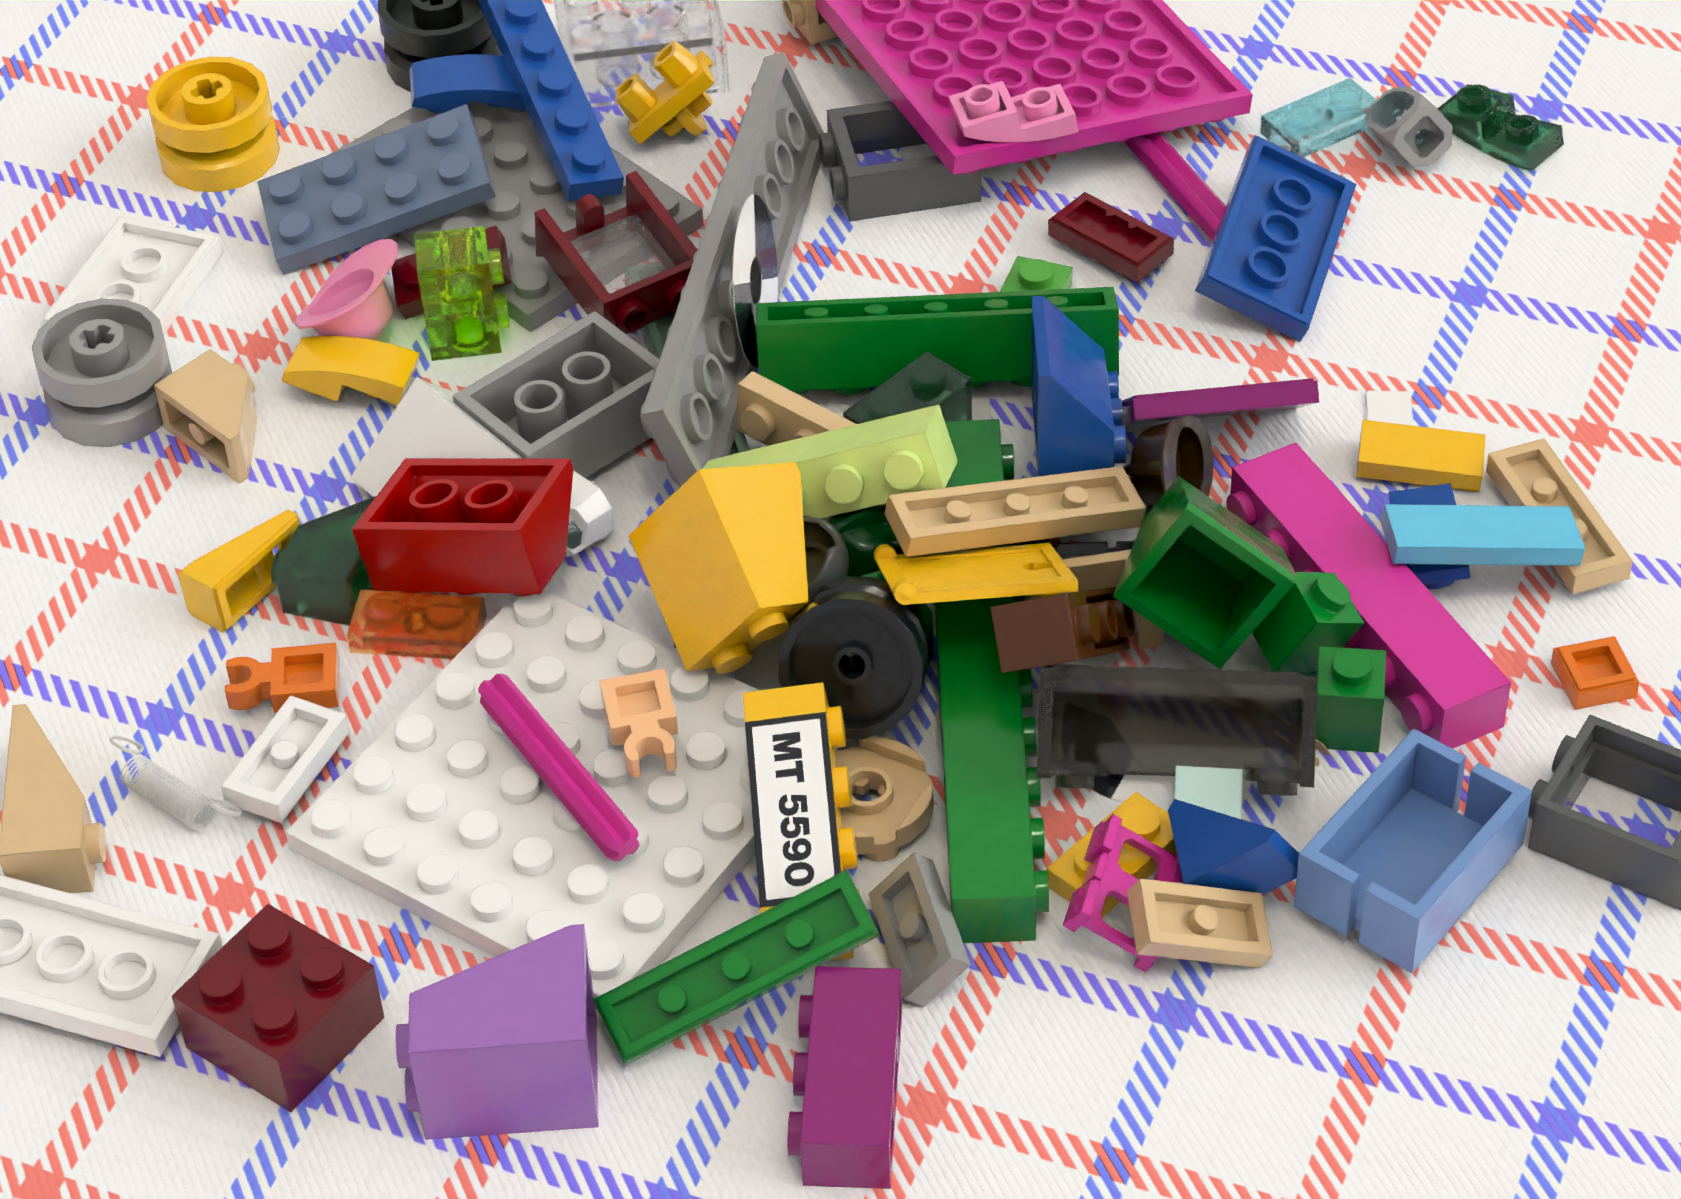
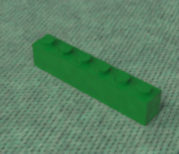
M1114 287L756 303L759 375L798 395H803L808 390L832 389L836 393L850 395L861 393L867 387L888 386L902 392H913L932 384H951L960 389H974L985 385L986 382L1010 381L1018 386H1032L1031 296H1044L1104 349L1107 372L1118 371L1119 376V308Z

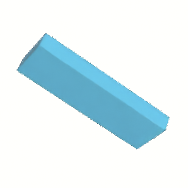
M1384 504L1380 520L1393 564L1581 565L1585 552V546L1570 506Z

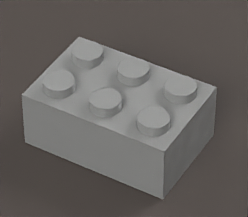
M594 311L454 394L453 402L522 458H570L573 471L587 478L650 439L643 429L640 412L641 406L646 400L654 377L655 366L659 359Z

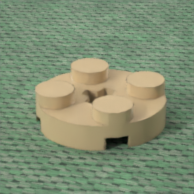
M872 736L863 740L859 739V746L846 747L839 751L838 747L834 748L836 767L847 766L852 797V807L840 808L842 828L853 827L857 855H864L867 859L875 862H884L895 858L899 854L901 846L910 843L922 833L933 813L932 779L925 772V762L909 746L899 741L879 736ZM869 789L878 791V798L872 801L856 800L852 795L853 793L864 795Z

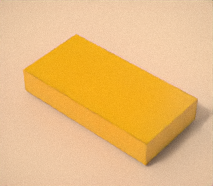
M1362 420L1356 477L1426 486L1451 483L1452 489L1480 492L1483 478L1485 434Z

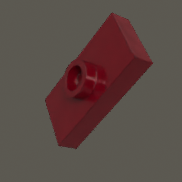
M1086 192L1082 193L1048 220L1049 236L1137 283L1174 254V238Z

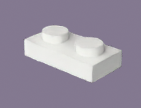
M290 695L222 783L221 789L224 800L236 805L240 809L282 823L350 733L347 715Z

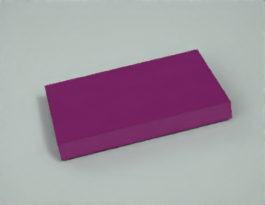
M1310 378L1135 395L1122 400V425L1171 421L1183 416L1203 418L1301 408L1319 403L1318 381Z

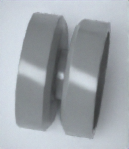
M102 298L77 303L55 314L38 330L32 344L34 363L40 385L43 387L51 425L63 438L83 446L113 447L135 442L157 431L163 425L154 384L172 374V369L160 319L147 307L124 299Z

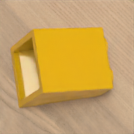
M796 462L700 469L628 535L686 671L715 668L716 673L723 674L743 667L751 661L752 650L760 643L785 632L789 627L787 620L809 602L801 474Z

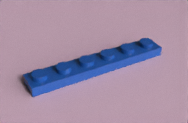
M478 0L567 201L579 200L588 194H592L596 198L622 194L624 176L542 0Z

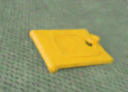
M1050 543L974 548L906 557L905 554H897L894 548L888 544L879 545L874 551L876 564L895 599L902 605L1025 595L1030 597H1049L1059 593L1078 591V579Z

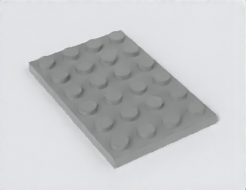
M471 101L469 110L475 121L496 197L396 234L417 250L423 251L496 225L506 240L512 283L479 295L529 332H532L578 304L544 257H536L534 212L545 208L562 232L576 227V204L578 200L567 201L526 108L525 111L506 107H492L485 103ZM412 107L356 140L343 145L333 153L441 113H433L426 109ZM610 147L624 176L622 194L597 197V200L604 207V215L626 207V175L637 171L687 236L704 226L703 210L701 207ZM637 232L581 255L604 287L622 277L624 270L636 268L655 256Z

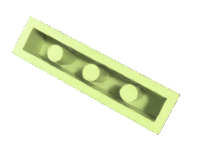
M938 404L708 460L702 469L796 462L801 474L803 516L821 519L887 503L888 495L945 488L958 460Z

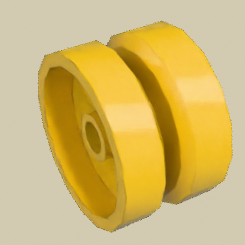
M209 56L185 61L166 70L152 83L146 98L154 134L156 135L155 140L163 174L174 184L193 191L202 192L231 190L243 187L261 178L276 163L280 146L272 116L269 89L265 75L252 63L233 57Z

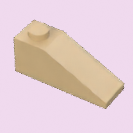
M12 705L0 830V863L4 876L70 894L94 891L95 864L105 863L106 837L103 824L101 822L92 823L83 793L27 705Z

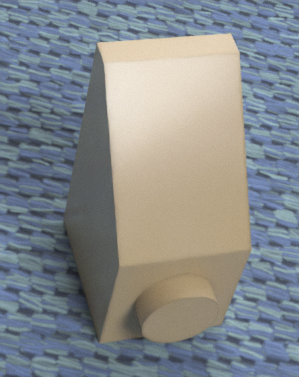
M209 349L154 384L164 429L240 484L249 478L257 426V415L252 396L255 386L248 372L240 364H231Z

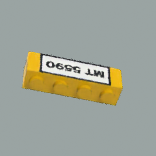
M823 682L743 693L760 913L847 869L858 868L853 827L842 828L840 808L852 807L847 766L836 767L834 748L846 746L843 713L841 706L829 707ZM851 950L834 960L854 958V951Z

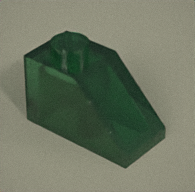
M376 496L298 525L286 548H281L276 553L271 569V579L273 584L278 587L283 613L353 627L373 588L352 528Z

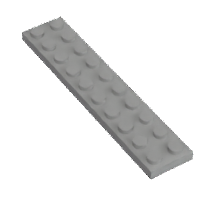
M785 52L764 57L757 79L753 83L752 94L745 114L742 115L741 125L734 146L730 150V157L722 180L718 184V192L710 215L706 219V226L699 247L694 254L693 264L685 287L681 291V299L672 325L668 328V336L659 362L655 366L654 377L646 400L641 406L640 415L643 429L648 437L654 438L666 459L671 479L676 484H680V486L698 470L702 469L708 460L729 455L737 431V386L743 378L756 370V367L751 366L747 361L740 344L733 300L734 242L738 219L744 202L750 195L755 194L760 196L768 210L776 246L779 297L821 163L818 136L824 132ZM755 257L750 270V289L753 302L756 305L760 300L762 279L760 264Z

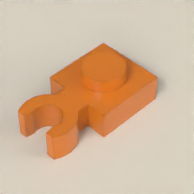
M336 643L272 648L271 662L260 663L250 657H236L227 660L226 669L230 684L225 685V694L229 709L246 710L257 706L263 700H271L273 711L277 713L290 695L326 708L339 707L340 660Z

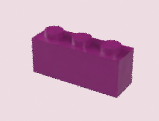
M816 966L813 995H800L799 1038H809L808 1053L795 1052L793 1094L794 1096H804L802 1112L790 1111L787 1149L788 1156H801L803 1186L891 1189L903 1013L901 969Z

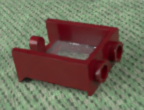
M637 171L626 175V207L604 215V207L592 194L585 195L576 204V227L568 231L562 232L545 208L534 212L536 257H544L587 315L596 311L625 334H631L647 324L676 312L681 299V291L685 287L697 248Z

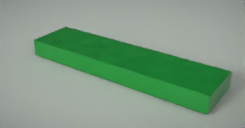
M845 870L593 1000L623 1062L628 1065L814 970L816 966H822L879 937L880 934L848 871Z

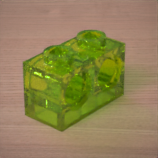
M485 226L414 234L417 273L431 360L502 353L499 329L510 328L506 293L494 294L493 285L504 283L500 248L488 249Z

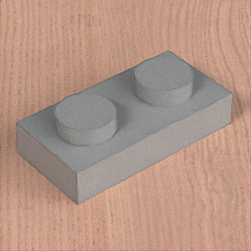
M913 852L868 895L893 968L901 969L904 999L925 1007L971 966L933 860Z

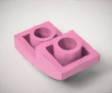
M1000 81L989 85H976L965 92L948 96L950 106L964 137L992 142H1030L1078 133L1076 114L1061 84L1033 88L1025 94L1010 97L1004 82Z

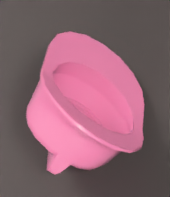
M380 239L365 245L351 254L333 271L313 301L296 317L295 325L299 329L313 328L319 336H347L377 341L384 331V327L393 316V306L384 278L398 256V244L392 239Z

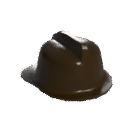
M1183 416L1168 423L1151 426L1138 435L1133 446L1131 462L1124 465L1123 468L1126 474L1131 476L1132 484L1143 503L1154 507L1178 476L1209 497L1213 480L1214 460L1207 429L1199 418Z

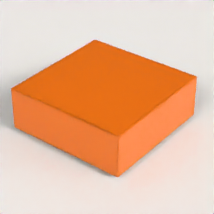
M1615 636L1553 648L1551 665L1574 710L1637 698L1640 682Z

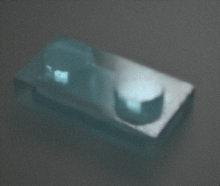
M1348 78L1261 115L1260 133L1270 142L1300 157H1305L1370 129L1366 125V114L1370 106L1377 99L1353 79Z

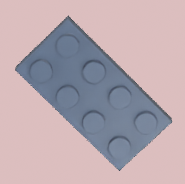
M467 104L257 181L275 260L284 275L496 197L475 121Z

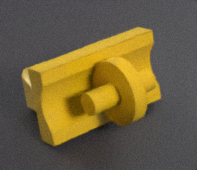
M672 41L653 59L654 68L665 81L652 90L638 74H634L622 82L615 90L616 101L628 117L629 134L639 144L643 143L661 127L670 137H673L683 128L694 136L701 135L707 129L706 122L701 113L713 104L712 99L705 92L715 83L709 70L713 66V61L702 50L694 56L679 43Z

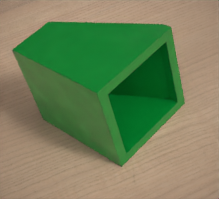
M1178 476L1143 519L1113 597L1221 669L1296 583L1297 575L1284 549Z

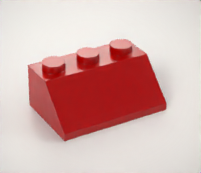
M405 458L352 528L373 591H401L405 594L454 592L459 595L507 593L515 596H529L541 594L566 557L574 470L571 459Z

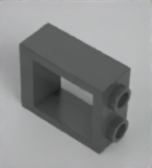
M892 101L826 110L827 133H821L818 136L821 162L823 167L832 166L829 168L832 197L834 201L843 200L849 222L981 202V169L971 174L961 173L952 175L937 156L859 167L855 154L927 144Z
M1589 715L1576 738L1566 735L1561 741L1552 764V772L1554 774L1549 782L1539 779L1532 789L1528 818L1533 821L1528 848L1681 910V830L1669 849L1571 809L1592 776L1681 812V750L1596 716Z

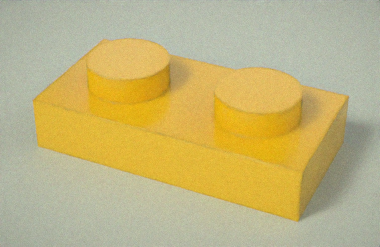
M1137 792L1102 820V822H1105L1114 814L1122 819V826L1173 855L1177 853L1169 814ZM1094 828L1046 868L1049 888L1069 902L1072 894L1082 886L1087 868L1091 864L1084 860ZM1123 844L1118 859V864L1123 871L1137 879H1147L1157 870V864L1152 857L1129 844ZM1106 896L1101 917L1103 918L1120 901L1111 896Z

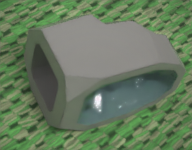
M1409 86L1395 87L1385 91L1370 106L1366 114V125L1390 150L1412 167L1433 165L1452 146L1453 125L1429 100Z

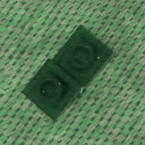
M1467 84L1437 108L1453 125L1452 133L1464 142L1497 160L1525 170H1534L1564 145L1562 125L1538 120L1532 115H1517L1515 113L1514 95L1491 90L1485 85Z

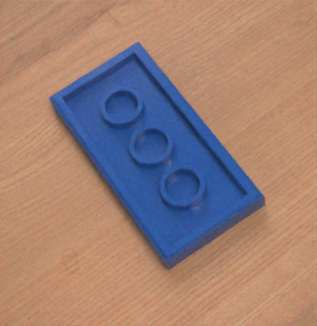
M1255 135L1246 150L1195 291L1301 342L1310 327L1356 184Z

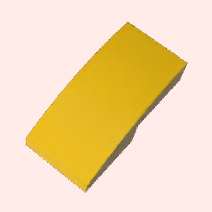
M303 337L283 373L282 382L338 402L345 386L366 393L371 397L380 398L398 405L415 371L420 353L397 345L358 337Z

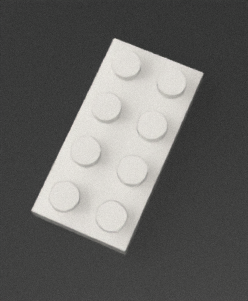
M0 875V1012L161 1057L180 1025L172 995L223 947L220 934Z

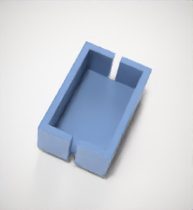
M1413 728L1299 853L1294 907L1346 937L1354 928L1359 930L1358 943L1406 971L1413 973L1522 847L1532 790L1477 763L1470 773L1465 814L1458 813L1466 756Z

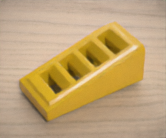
M288 509L184 567L178 573L186 608L190 615L223 633L307 560V554L298 514ZM277 546L278 553L273 556L272 550Z

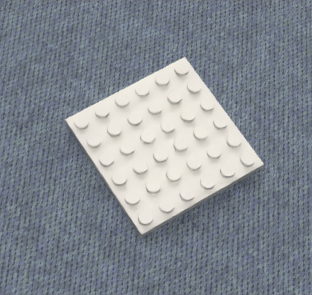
M543 590L541 594L514 596L286 831L289 849L495 957L566 926L584 924L594 997L596 998L659 966L755 854L743 693L759 690L724 673L718 674L713 668L686 671L679 652L546 590ZM665 668L677 715L679 734L672 735L675 741L677 767L675 771L667 772L664 759L659 755L651 754L644 756L639 761L641 777L632 778L626 768L624 744L617 746L612 744L599 680ZM496 674H505L514 682L638 830L637 840L639 841V847L634 854L626 855L621 861H612L604 855L480 704L481 695L478 693V687L483 680H491ZM845 746L838 747V751L844 749Z

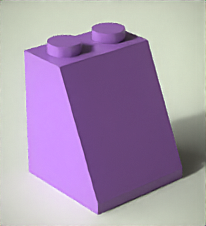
M584 924L566 926L409 994L408 1024L396 1025V1055L398 1067L406 1068L405 1097L408 1112L420 1111L426 1140L599 1127L597 1011L593 1000L595 997Z

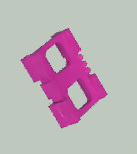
M1112 814L1105 822L1101 821L1093 830L1084 860L1091 864L1087 868L1082 886L1072 894L1062 926L1073 932L1081 925L1135 955L1136 959L1133 966L1146 972L1159 957L1137 954L1134 938L1107 925L1101 917V912L1106 896H1111L1129 906L1127 890L1139 880L1123 871L1118 864L1119 855L1124 843L1131 845L1155 860L1157 871L1154 880L1182 883L1183 879L1178 856L1171 854L1122 826V819Z

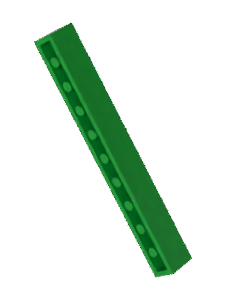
M999 419L945 421L958 460L945 488L1014 480L1013 444H1001ZM1021 542L988 547L1021 545ZM1025 596L934 603L951 911L963 943L1035 941L1036 912H1049L1047 870L1034 871L1033 859H1045L1043 818H1030L1029 807L1041 806L1039 767H1026L1025 758L1036 757L1037 754L1035 717H1022V708H1032L1031 668L1005 673L1001 672L990 608L992 606L1025 601Z

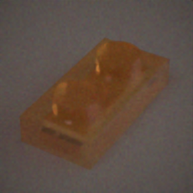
M360 590L347 633L350 653L454 659L484 628L487 617L484 597Z

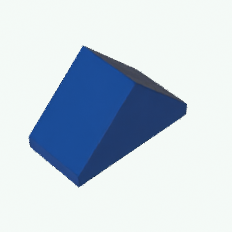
M1177 799L1173 800L1168 809L1183 884L1262 893L1263 896L1297 878L1299 852L1274 829Z

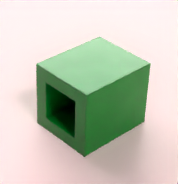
M1295 572L1297 575L1296 583L1252 634L1274 672H1317L1319 646L1343 648L1362 627L1364 621L1352 603L1347 587L1338 579L1335 573Z
M1319 646L1312 748H1315L1314 739H1317L1327 749L1379 753L1385 695L1386 650Z

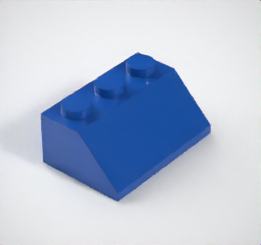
M1031 296L1032 410L1038 476L1114 467V463H1126L1125 426H1122V400L1119 398L1118 371L1107 372L1104 349L1044 296Z

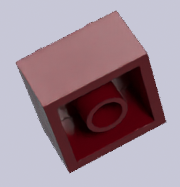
M267 904L172 995L186 1048L289 1112H292L385 1018L374 965L270 904Z

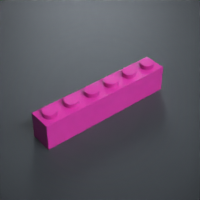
M1297 443L1232 467L1230 495L1226 500L1227 510L1284 549L1295 572L1335 573L1338 579L1347 587L1351 601L1364 624L1343 648L1386 650L1385 694L1401 712L1402 718L1410 731L1414 728L1454 749L1504 727L1511 681L1406 564H1393L1387 543Z

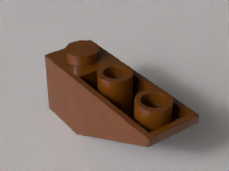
M1117 586L992 606L990 608L1001 672L1005 673L1071 662L1130 649L1128 637L1133 636L1135 632L1133 610L1113 597Z

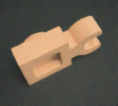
M665 668L599 680L613 746L624 744L626 768L632 778L641 777L639 761L644 756L651 754L659 755L664 759L667 772L675 771L677 757L675 741L672 735L679 733L677 715Z

